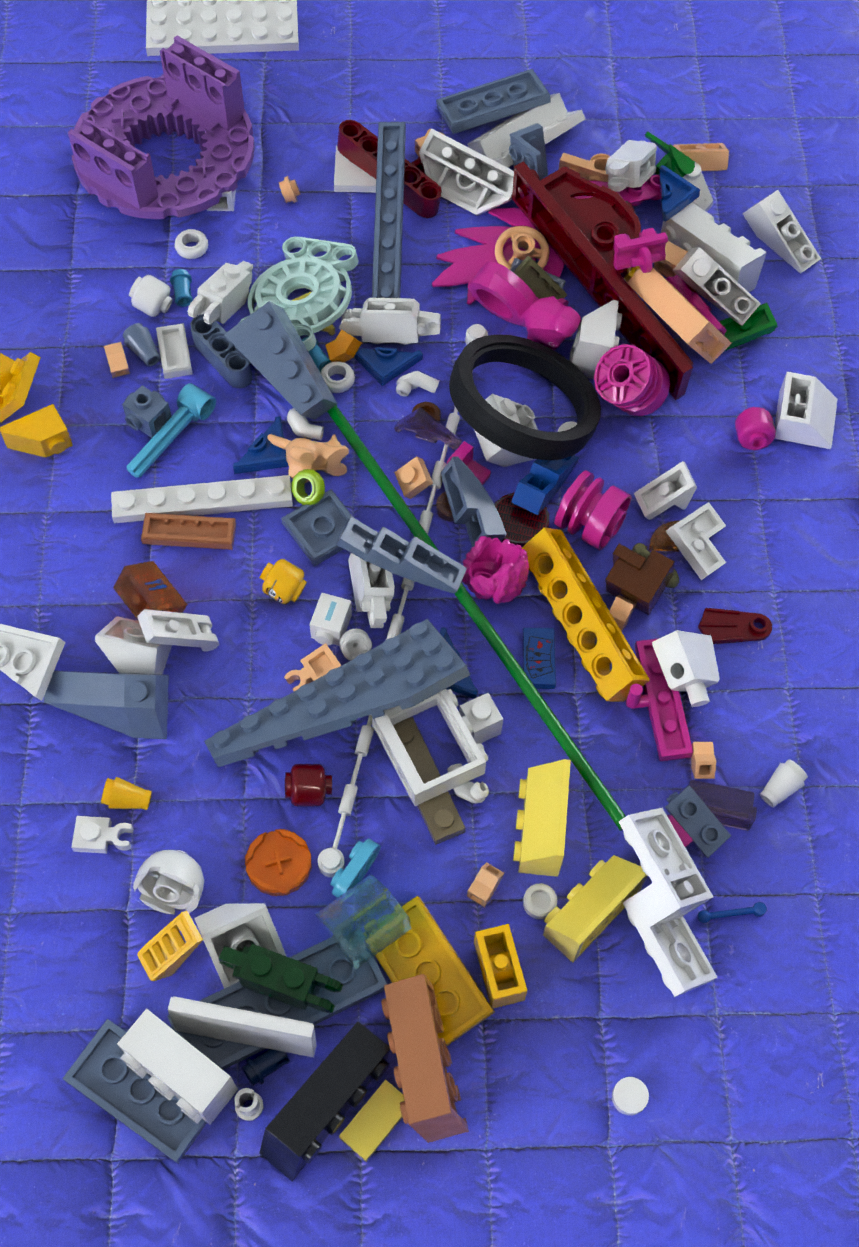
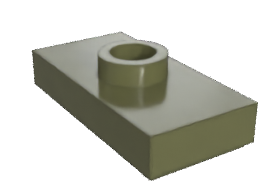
M529 256L513 272L531 288L539 299L554 296L558 300L567 296L564 290Z

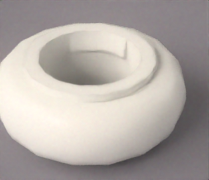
M188 229L182 231L176 237L175 249L183 258L196 259L206 253L208 239L201 231ZM189 242L198 243L192 247L185 246Z
M330 362L321 370V375L332 393H343L354 384V371L345 362ZM334 374L345 376L342 380L338 381L330 378Z

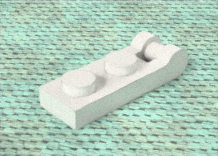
M144 609L137 616L146 643L201 647L202 651H211L219 646L216 634H213L211 631L212 622L207 615Z

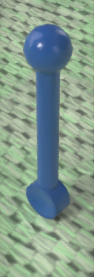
M757 902L753 907L717 912L701 910L698 913V920L701 923H708L710 919L754 914L757 917H761L766 913L767 907L764 903Z

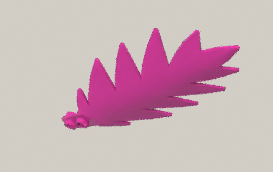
M652 175L641 187H626L617 193L625 201L630 202L632 206H638L642 201L649 199L660 200L659 175ZM590 181L600 187L603 185L608 188V182ZM577 196L575 198L584 199L591 198L592 196ZM494 208L488 211L489 214L512 226H528L536 229L520 208ZM489 226L456 229L455 234L484 245L458 248L438 254L436 259L453 264L432 282V287H449L468 283L467 304L471 305L475 302L476 299L469 290V284L475 273L487 261L498 263L495 257L496 242L499 236L511 227ZM511 238L505 242L503 247V255L507 262L514 253ZM535 240V248L541 249L539 243ZM548 244L549 259L543 270L560 278L565 264ZM523 247L519 248L521 251H526Z

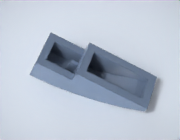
M452 457L441 471V476L454 523L466 524L472 547H474L475 542L478 541L480 536L491 537L492 540L498 538L502 541L507 533L492 499L459 457Z

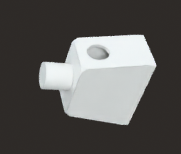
M676 630L653 641L652 645L668 687L674 691L687 692L691 707H699L709 703L710 700L706 688L718 683L720 680L711 635Z

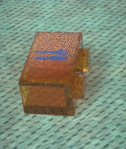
M154 561L124 566L113 587L137 620V616L144 609L183 613L188 605Z

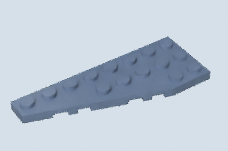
M426 619L421 623L414 624L410 629L399 635L385 640L382 644L368 652L358 655L346 664L330 670L326 675L315 681L301 686L298 690L282 699L275 700L260 711L246 716L229 728L215 733L204 742L217 766L221 767L253 757L259 749L271 745L275 749L287 746L288 740L300 736L305 741L352 726L356 719L372 715L373 719L385 716L384 710L400 706L402 710L413 707L466 678L470 673L463 660L433 624Z

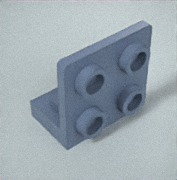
M536 123L511 133L509 153L513 159V165L516 166L524 161L530 169H534L537 172L540 180L548 176L543 126Z

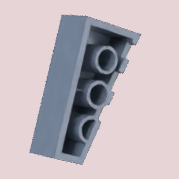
M269 301L224 334L300 415L315 420L338 404L284 308Z

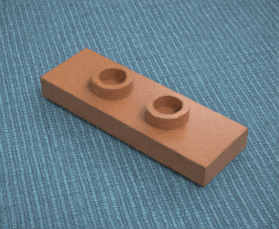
M145 513L141 541L142 544L233 550L236 519Z

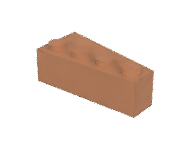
M424 974L384 985L386 998L382 999L381 1003L384 1015L387 1020L390 1019L392 1031L388 1032L387 1036L390 1049L393 1054L396 1053L398 1066L394 1067V1076L397 1086L403 1090L404 1101L400 1102V1110L404 1123L409 1124L428 1143L469 1132L466 1118L462 1119L457 1114L455 1102L461 1101L458 1085H455L452 1074L450 1072L447 1073L446 1067L451 1066L452 1060L444 1038L439 1039L438 1037L439 1033L444 1032L432 983Z

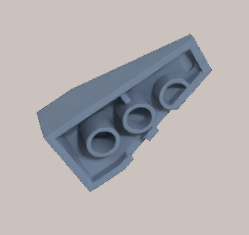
M77 671L53 672L44 695V703L133 738L167 739L169 675Z

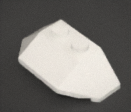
M431 128L419 151L425 174L441 187L442 198L477 216L511 200L513 170Z

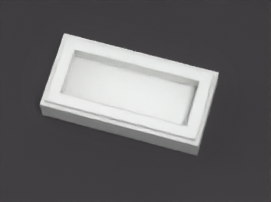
M184 323L157 327L156 332L164 378L192 375Z

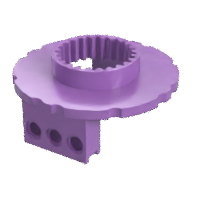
M178 35L174 37V43L168 49L162 48L160 50L164 73L158 78L144 76L109 89V93L106 96L98 97L91 103V109L88 112L82 113L74 130L71 129L68 132L73 152V165L83 187L89 194L97 195L99 202L104 206L116 207L120 213L132 217L165 219L167 216L174 215L179 218L206 210L219 203L223 192L235 191L238 180L246 177L254 158L253 129L249 116L244 109L240 71ZM162 132H166L167 135L176 132L177 136L186 134L187 139L194 138V143L200 144V149L203 151L200 152L201 159L195 160L196 166H189V172L181 170L179 176L176 177L172 173L169 175V178L165 179L163 175H159L158 178L154 176L150 154L141 152L135 148V144L141 145L142 138L151 139V134L159 137Z

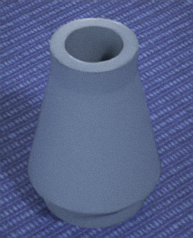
M136 323L124 331V344L147 367L159 362L161 356L157 352L147 327H143L141 323Z

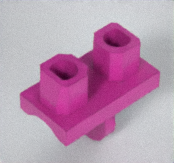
M648 228L640 232L639 238L630 239L626 233L616 235L614 237L615 254L613 264L615 269L621 270L640 266L643 273L651 272L652 263L665 260V245L668 242L666 233L657 234L654 228Z

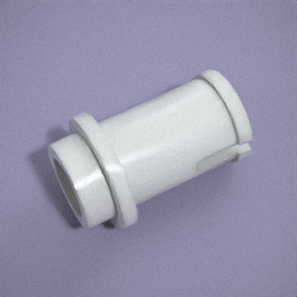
M243 1088L235 1096V1111L241 1119L252 1121L261 1115L264 1108L263 1100L254 1090ZM253 1100L251 1106L243 1107L246 1101Z

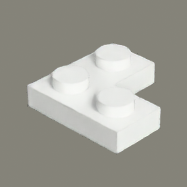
M709 502L666 530V533L701 580L726 563L709 540L710 537L726 527Z

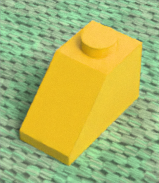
M54 404L0 427V433L9 449L47 458L53 454L62 453L67 448L73 446L69 432Z

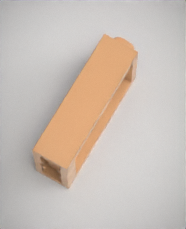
M653 267L649 273H643L641 268L637 269L633 277L627 282L691 348L710 364L731 344L706 317Z

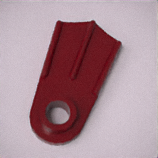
M705 608L698 628L702 634L711 635L713 644L764 640L769 637L772 631V623L768 617L759 613ZM753 623H760L763 625V628H756Z

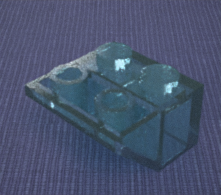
M372 874L315 914L355 970L412 929L407 913L391 892Z

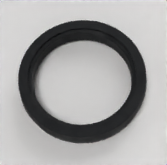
M488 335L477 338L467 344L462 350L450 376L449 389L451 398L463 419L485 439L520 456L539 460H559L573 456L584 448L593 436L600 420L601 405L598 394L584 373L558 352L526 338L512 335ZM504 362L538 373L555 384L568 397L577 414V425L566 431L546 432L523 426L507 418L494 409L478 392L474 384L472 370L481 364Z

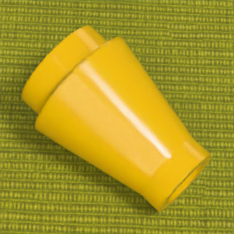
M119 777L115 779L107 778L101 804L109 805L108 809L148 810L152 791L143 789Z

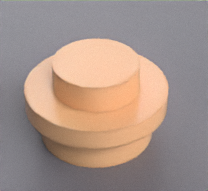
M288 176L284 177V180L279 182V186L286 203L291 201L293 203L298 202L296 196L301 194L296 180L290 181Z

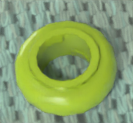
M304 469L294 476L291 490L294 498L300 504L315 505L324 496L325 483L318 472ZM307 479L312 485L310 495H307L304 488Z

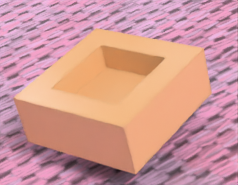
M418 456L394 472L403 495L410 499L433 484L424 460Z

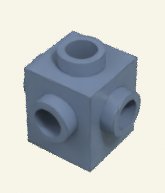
M143 385L135 392L129 394L122 404L126 423L136 431L141 430L151 438L171 418L169 404L157 391L153 390L151 392Z

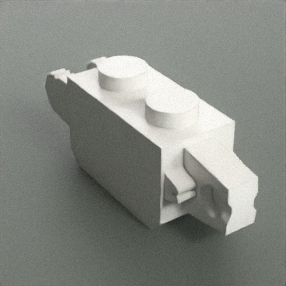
M628 140L606 162L605 171L608 174V188L615 192H620L626 187H641L656 172L657 145L642 140Z
M245 261L238 265L226 262L198 288L197 297L189 305L188 316L195 318L197 315L204 314L203 320L205 323L211 325V323L218 321L224 324L247 301L249 287L252 283L253 264Z
M368 298L364 302L363 308L346 309L339 326L340 330L342 329L351 336H362V342L408 345L418 343L419 336L440 334L441 315L439 313L420 311V303L415 299Z
M351 553L348 563L356 611L367 612L370 628H383L387 620L386 611H390V603L394 597L393 575L391 572Z

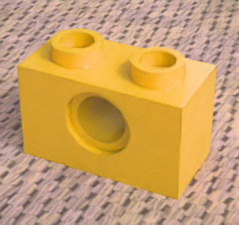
M509 924L476 931L474 947L492 1008L525 1001L527 987Z

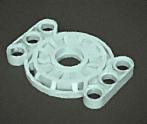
M291 237L282 245L286 260L268 268L252 285L248 294V309L251 315L269 301L284 308L299 336H309L308 339L302 342L306 349L310 351L316 345L314 333L332 325L349 306L352 297V285L347 271L354 269L358 265L359 260L353 245L305 237ZM294 248H302L298 252L290 253ZM318 252H326V254H324L323 256H314ZM351 255L347 260H339L342 256ZM346 281V288L341 285V282ZM300 288L312 291L301 300L293 301L287 299L291 292ZM254 302H257V305L253 310Z

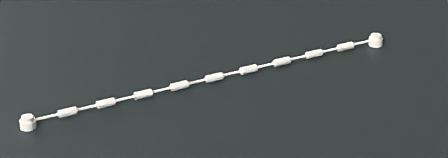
M480 324L470 326L466 331V345L477 338L488 336V331ZM456 407L454 412L448 416L443 434L445 439L440 461L435 463L431 477L433 484L430 485L432 491L427 509L422 511L419 520L427 534L433 518L431 507L436 489H440L443 482L441 471L447 465L444 460L449 442L454 440L460 420ZM403 577L401 588L404 589L398 613L393 614L386 640L399 635L402 631L405 620L402 612L408 591L413 590L415 581ZM371 715L368 717L367 725H363L355 749V754L358 757L351 782L346 784L338 810L341 818L333 847L324 849L318 856L319 870L326 877H334L340 868L344 869L345 867L344 856L337 847L346 816H351L358 790L355 782L362 757L367 756L374 728L371 727Z

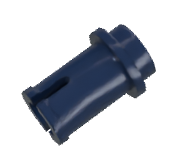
M268 1049L253 1060L248 1058L246 1060L247 1064L242 1067V1070L249 1082L254 1086L258 1082L263 1084L265 1077L283 1065L288 1064L290 1060L286 1052Z

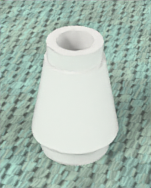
M788 759L785 763L778 765L759 795L764 802L774 808L777 804L805 786L804 781L808 776L797 763Z

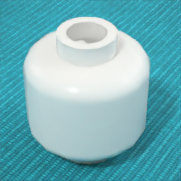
M146 275L143 278L138 277L129 292V296L132 298V306L151 317H156L160 312L166 313L173 301L169 297L170 286L152 275Z

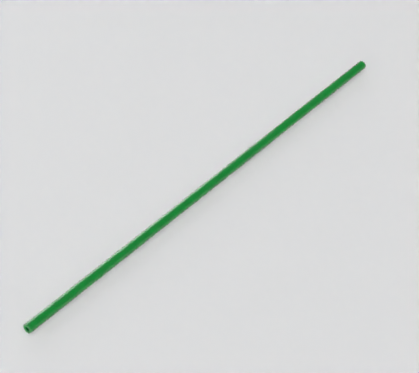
M337 405L328 410L327 412L411 533L438 550ZM461 582L455 596L620 831L623 830L619 821L625 818L626 815Z

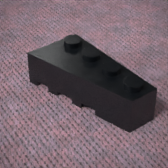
M357 1022L265 1128L259 1154L293 1181L306 1163H310L318 1154L322 1143L328 1135H333L345 1120L346 1117L344 1115L351 1106L355 1108L368 1092L366 1087L371 1080L375 1079L378 1081L390 1065L386 1061L391 1050L390 1047L361 1023Z

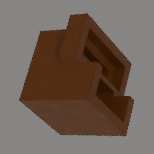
M619 543L613 552V567L605 579L606 592L615 597L621 595L636 603L635 608L649 615L674 575L675 561L655 550H652L646 559Z

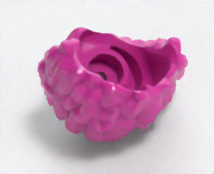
M480 536L470 552L466 553V559L462 563L467 570L462 582L468 586L471 592L475 593L478 599L487 600L493 598V602L500 604L512 602L515 597L520 596L522 589L526 586L529 573L527 551L522 549L520 545L510 543L508 539L501 542L498 538L492 540L491 537Z

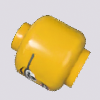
M279 559L274 565L268 562L259 577L264 580L262 584L263 593L281 604H288L290 601L295 603L307 584V581L304 580V571L285 559Z

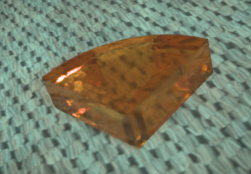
M670 521L658 527L651 537L649 550L679 552L677 546L666 533V530L679 521Z

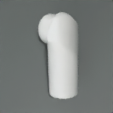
M413 371L401 376L397 380L396 392L400 396L405 397L409 395L411 390L420 387L435 393L439 380L420 371Z
M294 408L288 411L287 421L296 436L322 440L324 434L323 426L309 424L307 418L300 415Z
M460 763L448 767L447 770L451 772L463 765ZM468 781L453 788L456 796L474 804L483 802L489 794V788L484 782L473 783Z

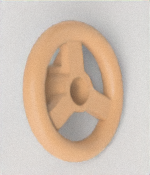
M514 226L505 230L499 236L495 245V257L498 264L510 270L514 258L524 260L529 256L540 259L537 264L542 269L546 266L549 259V246L545 237L536 229L528 226ZM511 238L514 253L507 262L503 255V247L505 242ZM535 240L539 243L541 249L535 248ZM523 247L526 251H521L519 248Z

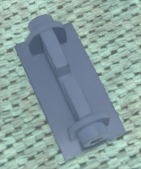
M690 785L679 794L674 792L667 798L669 804L665 808L688 833L707 858L731 837L729 832Z

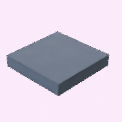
M331 489L324 493L323 498L317 504L303 505L282 517L281 520L284 527L315 567L343 550L336 543L352 515Z

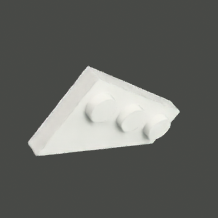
M0 624V670L42 701L65 641L58 637Z

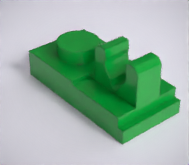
M768 303L760 305L742 326L730 317L719 321L727 330L724 336L731 342L725 351L755 340L763 335L770 334L778 327Z

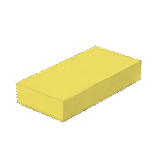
M385 1079L342 1131L339 1138L367 1162L402 1119L400 1102L404 1101V1095Z

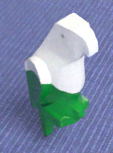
M647 131L645 137L666 153L656 165V172L654 174L659 175L660 166L664 165L699 188L700 195L693 203L707 212L713 205V198L702 174L701 166L671 144H666Z

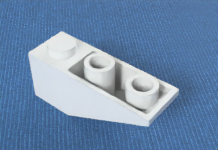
M776 190L742 213L756 236L800 274L821 259L779 190Z
M700 247L691 248L672 270L693 290L741 326L761 304Z

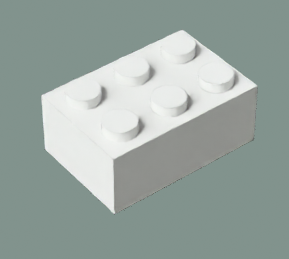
M147 1008L117 1043L124 1052L120 1058L142 1079L146 1074L150 1075L151 1078L148 1081L167 1100L171 1101L174 1096L178 1098L179 1101L176 1104L181 1108V1111L197 1124L203 1119L211 1125L238 1090L230 1075Z

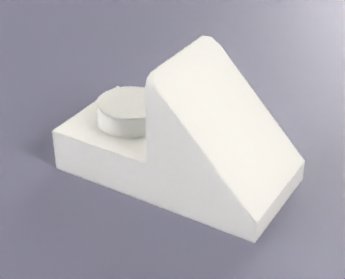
M682 461L634 492V495L644 517L651 520L673 505L683 510L686 509L697 486L686 463Z

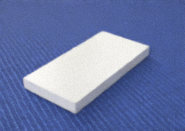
M175 996L170 999L168 1012L176 1031L314 1058L317 1044L313 1023Z

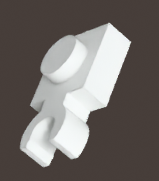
M77 816L71 848L74 852L107 854L108 844L119 850L127 851L131 849L130 842L121 841L119 837L123 833H133L134 829L131 824L125 822L111 827L112 822L110 818Z

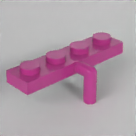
M657 639L636 641L634 647L637 659L650 681L643 688L640 684L631 685L626 705L630 709L648 707L660 761L691 758L693 749L680 693L668 687L652 642Z

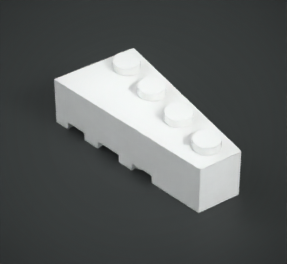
M693 202L668 221H663L661 233H666L669 242L686 251H689L691 248L700 247L748 292L756 288L767 254L766 251L761 248L755 250L750 247V240L744 236L737 238L731 234L729 226L724 223L721 225L716 224L711 214Z

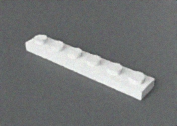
M290 475L111 492L112 519L114 523L144 521L145 513L198 516L293 506Z

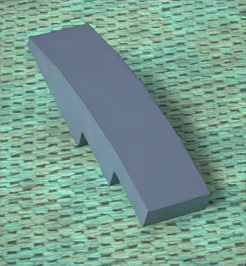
M352 516L347 521L336 543L339 547L393 574L454 594L458 591L467 570L465 566L415 536L408 542L385 527H382L377 532Z

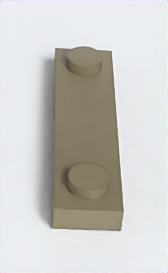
M410 717L394 724L393 726L423 783L425 784L440 777L441 775L414 718ZM448 791L417 805L435 845L465 833L466 828Z

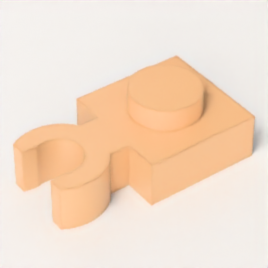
M325 643L300 660L304 668L301 670H291L284 678L289 684L295 680H300L299 685L292 689L296 691L301 686L326 675L330 670L340 667L341 664Z

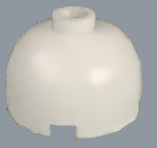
M162 850L155 852L143 862L136 875L133 888L134 891L138 888L141 892L139 899L154 910L174 915V908L186 909L185 911H188V913L197 908L205 881L201 866L187 853L181 850Z

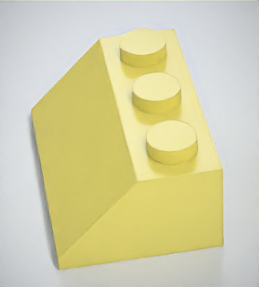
M563 759L528 768L526 779H520L518 798L524 799V810H517L516 829L522 830L521 841H515L513 861L519 862L518 873L555 877L559 875L565 850L571 760Z
M615 855L606 863L600 860L589 873L592 878L584 886L578 883L567 895L566 898L569 902L562 909L556 906L546 916L544 922L547 925L545 926L543 936L573 963L625 908L623 902L640 892L647 878L641 866Z

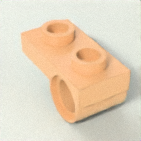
M563 152L559 162V169L566 166L580 173V177L588 181L608 182V174H606L605 167L610 156L600 153L594 155L589 161Z

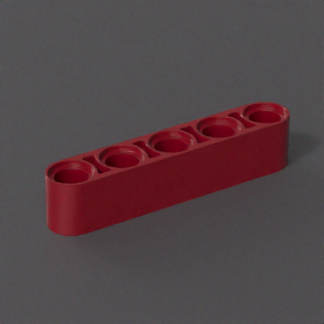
M355 120L343 121L339 125L338 151L353 164L376 179L378 137ZM405 159L404 204L419 216L432 218L438 213L442 193L441 187Z

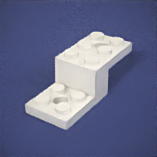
M663 808L627 815L619 821L623 829L624 838L635 850L641 861V868L650 877L652 884L624 901L623 905L627 910L630 922L641 935L647 953L658 966L664 984L676 997L717 978L716 973L683 917L713 898V895Z

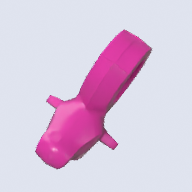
M487 261L475 273L469 284V290L473 297L489 312L507 322L525 327L528 333L527 339L538 342L552 350H556L565 338L571 337L580 326V315L572 307L568 306L569 302L566 299L560 298L557 300L554 296L539 299L521 278L496 262Z

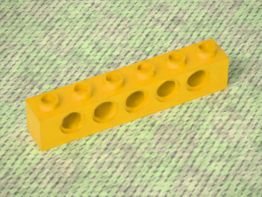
M544 527L522 547V549L527 551L529 571L533 573L539 583L538 588L540 592L547 597L551 604L553 615L562 623L566 630L568 641L576 648L582 658L581 663L583 667L591 674L597 684L596 689L600 696L606 701L624 702L627 699L631 685L640 684L644 686L650 679L562 530Z

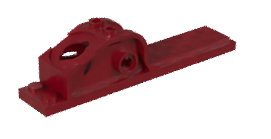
M524 161L514 166L512 200L534 227L545 237L547 243L599 307L612 300L619 301L618 313L622 314L619 328L620 333L630 345H635L663 364L669 374V393L675 400L685 395L693 370V362L624 279L633 267L616 270L613 265L615 254L614 237L626 233L630 239L639 238V233L641 232L639 218L635 214L631 203L625 201L619 193L603 185L600 187L580 177V173L566 166L540 180L537 172L534 169H530ZM577 196H592L591 198L584 199L575 198Z

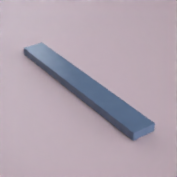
M405 122L378 123L372 298H400Z

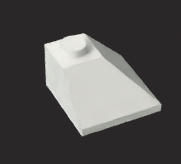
M117 616L95 636V642L119 673L163 674L172 645L146 643L139 621Z
M265 903L224 904L194 918L224 989L239 982V979L232 977L233 969L219 963L218 959L224 946L242 952L244 946L251 947L252 944L286 956Z

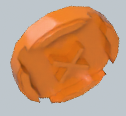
M276 829L269 833L265 832L249 845L245 856L246 873L252 885L260 892L271 896L288 895L299 890L308 880L312 869L311 853L305 840L294 832L285 829Z

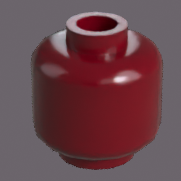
M295 764L290 772H285V798H290L294 806H321L325 801V796L332 795V775H325V769L321 764Z

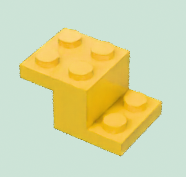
M29 352L22 359L17 358L15 361L0 353V423L25 404L41 358L32 352Z

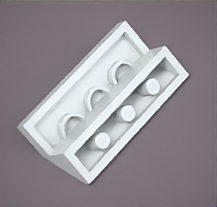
M560 93L550 95L551 103L517 113L472 140L467 145L476 152L506 167H510L513 165V159L509 153L511 133L538 123L543 126L544 141L547 144L586 119L582 110L567 112Z

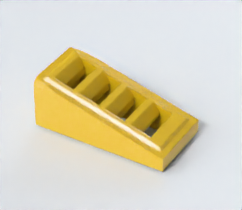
M184 911L148 941L137 953V956L149 979L157 981L172 976L203 941V938L188 911ZM179 930L181 931L186 943L184 942Z

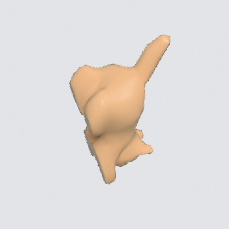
M272 434L267 436L274 446L286 450V461L289 466L288 475L292 479L299 471L304 469L321 470L332 476H341L347 473V466L341 463V460L348 455L349 449L341 445L335 434L332 435L331 440L328 442H317L306 438H296L291 441Z

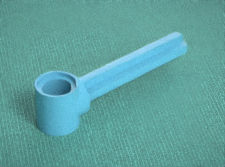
M192 383L185 385L177 398L179 409L127 465L128 472L134 477H141L191 420H205L211 415L216 406V398Z

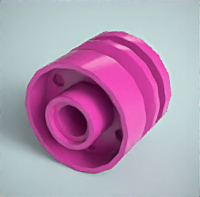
M621 344L611 348L601 357L596 365L594 382L597 392L601 398L629 415L644 416L651 414L662 406L668 396L670 387L668 371L662 363L635 345Z
M585 470L576 478L564 494L554 524L561 529L568 526L567 531L571 535L576 534L585 526L581 538L582 541L600 551L621 528L632 497L614 485L602 495L604 480L600 477L594 480L593 473Z

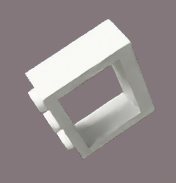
M444 689L413 707L402 710L400 706L384 710L385 716L375 719L372 717V726L414 806L485 774L488 755L485 753L484 746L481 743L476 744L472 737V725L466 715L461 717L456 708L459 706L458 700L451 689ZM437 705L468 764L424 784L393 725Z

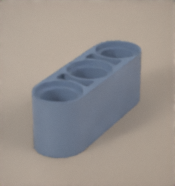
M204 314L193 318L190 325L196 349L229 385L235 388L248 386L252 381L251 364L224 335L226 331L217 321L211 323V325L205 323L203 320Z

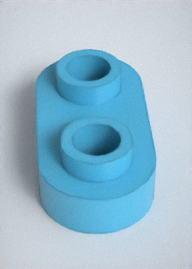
M369 838L364 843L361 841L356 843L349 856L351 861L345 870L340 868L331 880L330 885L334 887L332 895L343 902L348 900L377 858L381 848L379 844Z

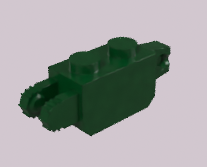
M252 944L251 947L244 946L242 952L224 946L218 959L221 965L234 970L232 977L239 979L242 986L299 1009L306 1010L307 1006L329 1014L333 1013L335 1005L331 1001L312 995L316 985L330 992L337 993L341 992L343 988L341 982L318 973V968Z

